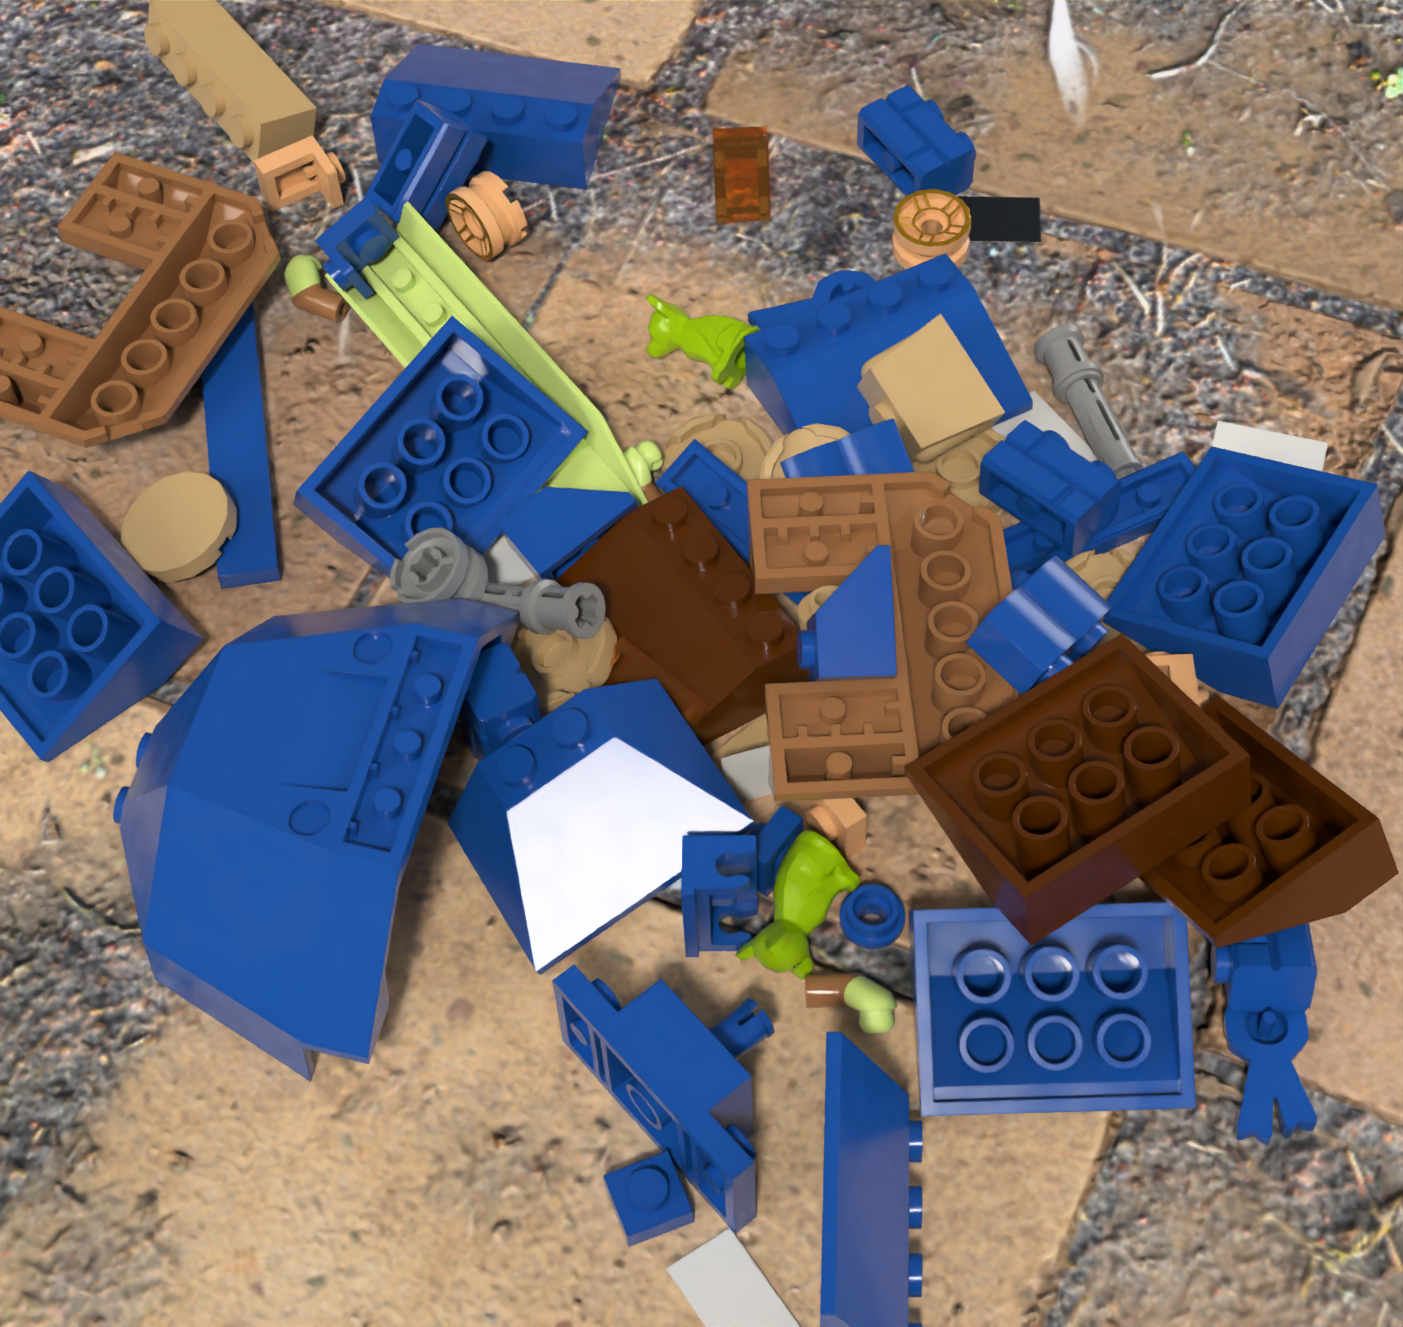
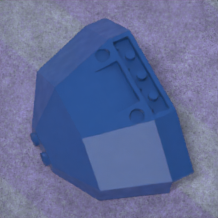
M454 598L279 615L271 617L222 647L159 721L153 733L147 732L143 735L136 754L137 771L130 787L123 786L120 789L114 805L113 819L115 823L120 824V833L142 940L156 981L310 1082L315 1071L311 1050L366 1064L370 1063L390 1004L385 970L399 886L481 651L499 643L511 646L520 620L519 611L467 599Z

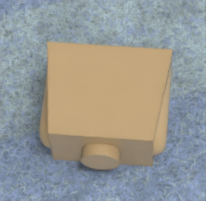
M941 313L917 332L870 358L861 368L862 379L858 383L857 388L870 407L868 412L872 424L894 418L911 463L915 461L928 463L969 438L989 430L1005 413Z

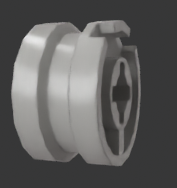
M429 528L417 533L404 544L409 550L402 561L396 558L390 572V587L397 592V599L402 603L454 598L479 602L484 595L488 582V566L481 554L464 544L459 537L444 528Z

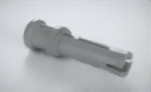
M1075 325L1055 327L1038 339L1034 345V353L1039 363L1048 366L1054 378L1052 389L1056 397L1063 403L1070 405L1098 461L1108 465L1115 473L1117 479L1143 469L1140 460L1131 448L1112 407L1103 393L1104 374L1097 363L1089 360L1083 348L1085 338L1080 328Z
M538 579L528 586L487 582L484 595L479 601L480 603L519 611V623H523L533 633L549 635L556 630H564L570 636L581 639L595 636L601 629L606 610L604 596L595 584L578 582L571 587H561L555 580Z

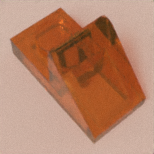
M766 126L713 128L716 223L770 221L769 155Z

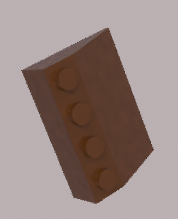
M682 486L630 511L556 580L561 587H571L578 582L595 584L604 596L605 616L611 621L617 634V657L608 679L602 686L657 678L703 746L765 714V684L809 682V669H799L797 661V633L800 629L771 594H755L753 572Z
M1123 634L1118 635L905 766L906 776L989 899L1031 946L1251 805L1250 755Z
M1216 696L1201 707V709L1250 755L1251 805L1138 878L1214 946L1220 948L1346 913L1399 874L1381 822L1376 815L1221 697Z

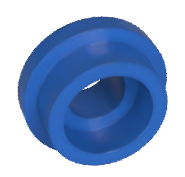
M877 884L863 885L844 899L839 914L840 927L846 938L859 947L867 949L883 948L895 942L903 932L905 909L900 899L888 888ZM874 914L881 917L884 922L878 925H869L863 923L861 919L866 915Z

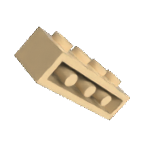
M217 0L149 1L148 25L144 29L145 42L149 51L166 65L174 74L176 81L194 96L201 104L204 112L222 127L229 135L232 143L237 148H240L253 163L256 159L311 135L314 137L317 107Z

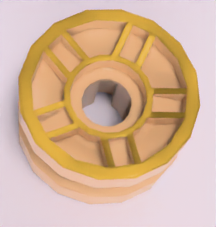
M483 171L472 178L468 188L459 186L445 197L446 211L457 235L474 255L486 261L499 255L504 249V244L514 245L527 235L524 230L521 232V229L527 226V222L518 200L511 203L503 193L508 190V186L497 175L489 171Z
M927 189L911 193L897 204L893 214L894 233L892 235L893 256L901 267L909 269L945 253L958 268L965 262L969 252L971 215L969 208L961 198L947 191Z

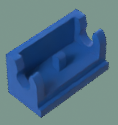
M682 835L681 901L686 957H699V951H738L742 945L751 939L750 933L747 932L726 933L719 927V924L724 918L730 916L740 919L758 915L756 835Z

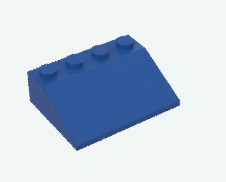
M417 44L384 79L370 116L378 162L382 164L401 127L404 126L414 103L418 99L459 115L487 137L488 140L481 151L480 159L476 166L471 169L469 175L477 176L483 171H489L500 179L587 190L621 78V69Z
M946 253L744 337L747 386L783 435L802 429L803 426L816 423L840 427L850 434L873 425L868 412L870 407L857 388L858 383L862 379L861 368L863 364L875 355L917 332L940 313L1005 411L993 426L1033 409V400L979 295Z
M451 316L296 491L293 505L339 544L390 579V572L395 558L402 561L409 550L404 544L417 533L429 528H444L459 537L464 544L483 555L502 533L497 523L505 518L508 509L522 497L534 496L588 431L455 317Z
M1211 446L1108 598L1107 602L1113 609L1102 622L1152 652L1193 654L1196 678L1220 693L1278 709L1385 537L1378 484Z
M29 470L0 503V711L39 759L50 762L162 686L203 638L72 490Z
M1166 902L1096 904L1032 946L997 907L909 910L911 984L920 1116L1196 1108L1187 920Z
M826 1032L820 1327H922V1323H908V1297H922V1253H909V1229H922V1186H909V1163L922 1162V1120H909V1094L842 1032Z

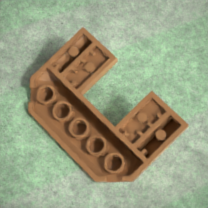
M114 152L57 226L63 243L145 271L95 339L0 307V418L84 448L166 424L281 261L274 238L271 236L258 198Z
M932 471L747 480L749 569L753 572L755 594L812 592L819 587L827 585L839 587L876 546L890 545L897 676L886 679L765 684L764 699L769 744L768 783L774 801L919 795L906 776L905 766L1021 696L1014 687L966 644L984 618L1013 592L1001 517L982 504L976 509L952 494L951 484Z

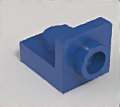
M364 197L319 236L315 242L329 257L321 266L343 291L353 285L366 300L374 292L358 273L370 262L380 258L386 249L399 238V235L367 197Z

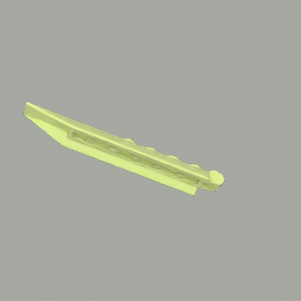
M408 201L403 205L400 223H398L395 230L399 238L386 249L380 258L370 262L358 273L374 292L369 298L365 300L353 285L343 291L328 273L325 275L404 368L409 365L448 319L453 316L588 431L537 492L544 487L629 492L637 501L639 507L648 503L604 416Z

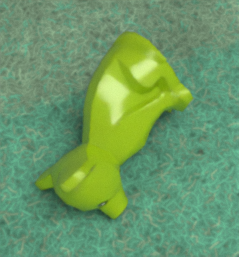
M649 293L646 300L656 310L651 315L647 328L651 337L646 348L647 354L653 358L661 359L669 353L680 349L688 359L709 364L712 368L711 377L714 382L719 385L723 382V386L726 388L735 389L740 384L743 376L746 375L744 337L761 329L758 326H751L744 321L726 315H707L690 319L687 313L676 305L670 304Z
M804 830L795 838L786 852L775 877L773 890L774 922L741 946L735 954L740 961L755 957L763 967L776 973L790 971L801 980L805 979V975L811 974L814 963L809 953L807 936L824 922L838 893L842 894L844 890L853 892L861 882L859 876L850 869L840 851L827 838L809 830Z

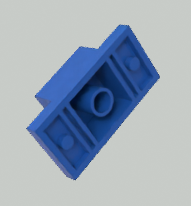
M573 964L552 980L563 1042L662 1152H669L674 1166L736 1234L757 1217L756 1187L758 1186L755 1178L754 1162L757 1159V1155L753 1146L748 1141V1138L754 1134L752 1076L737 1060L765 1038H769L774 1034L775 1030L771 1020L763 1009L755 1015L753 1011L758 1008V1004L754 1000L746 998L738 1008L708 1030L662 979L621 1008L614 993L602 980L596 978L590 982Z

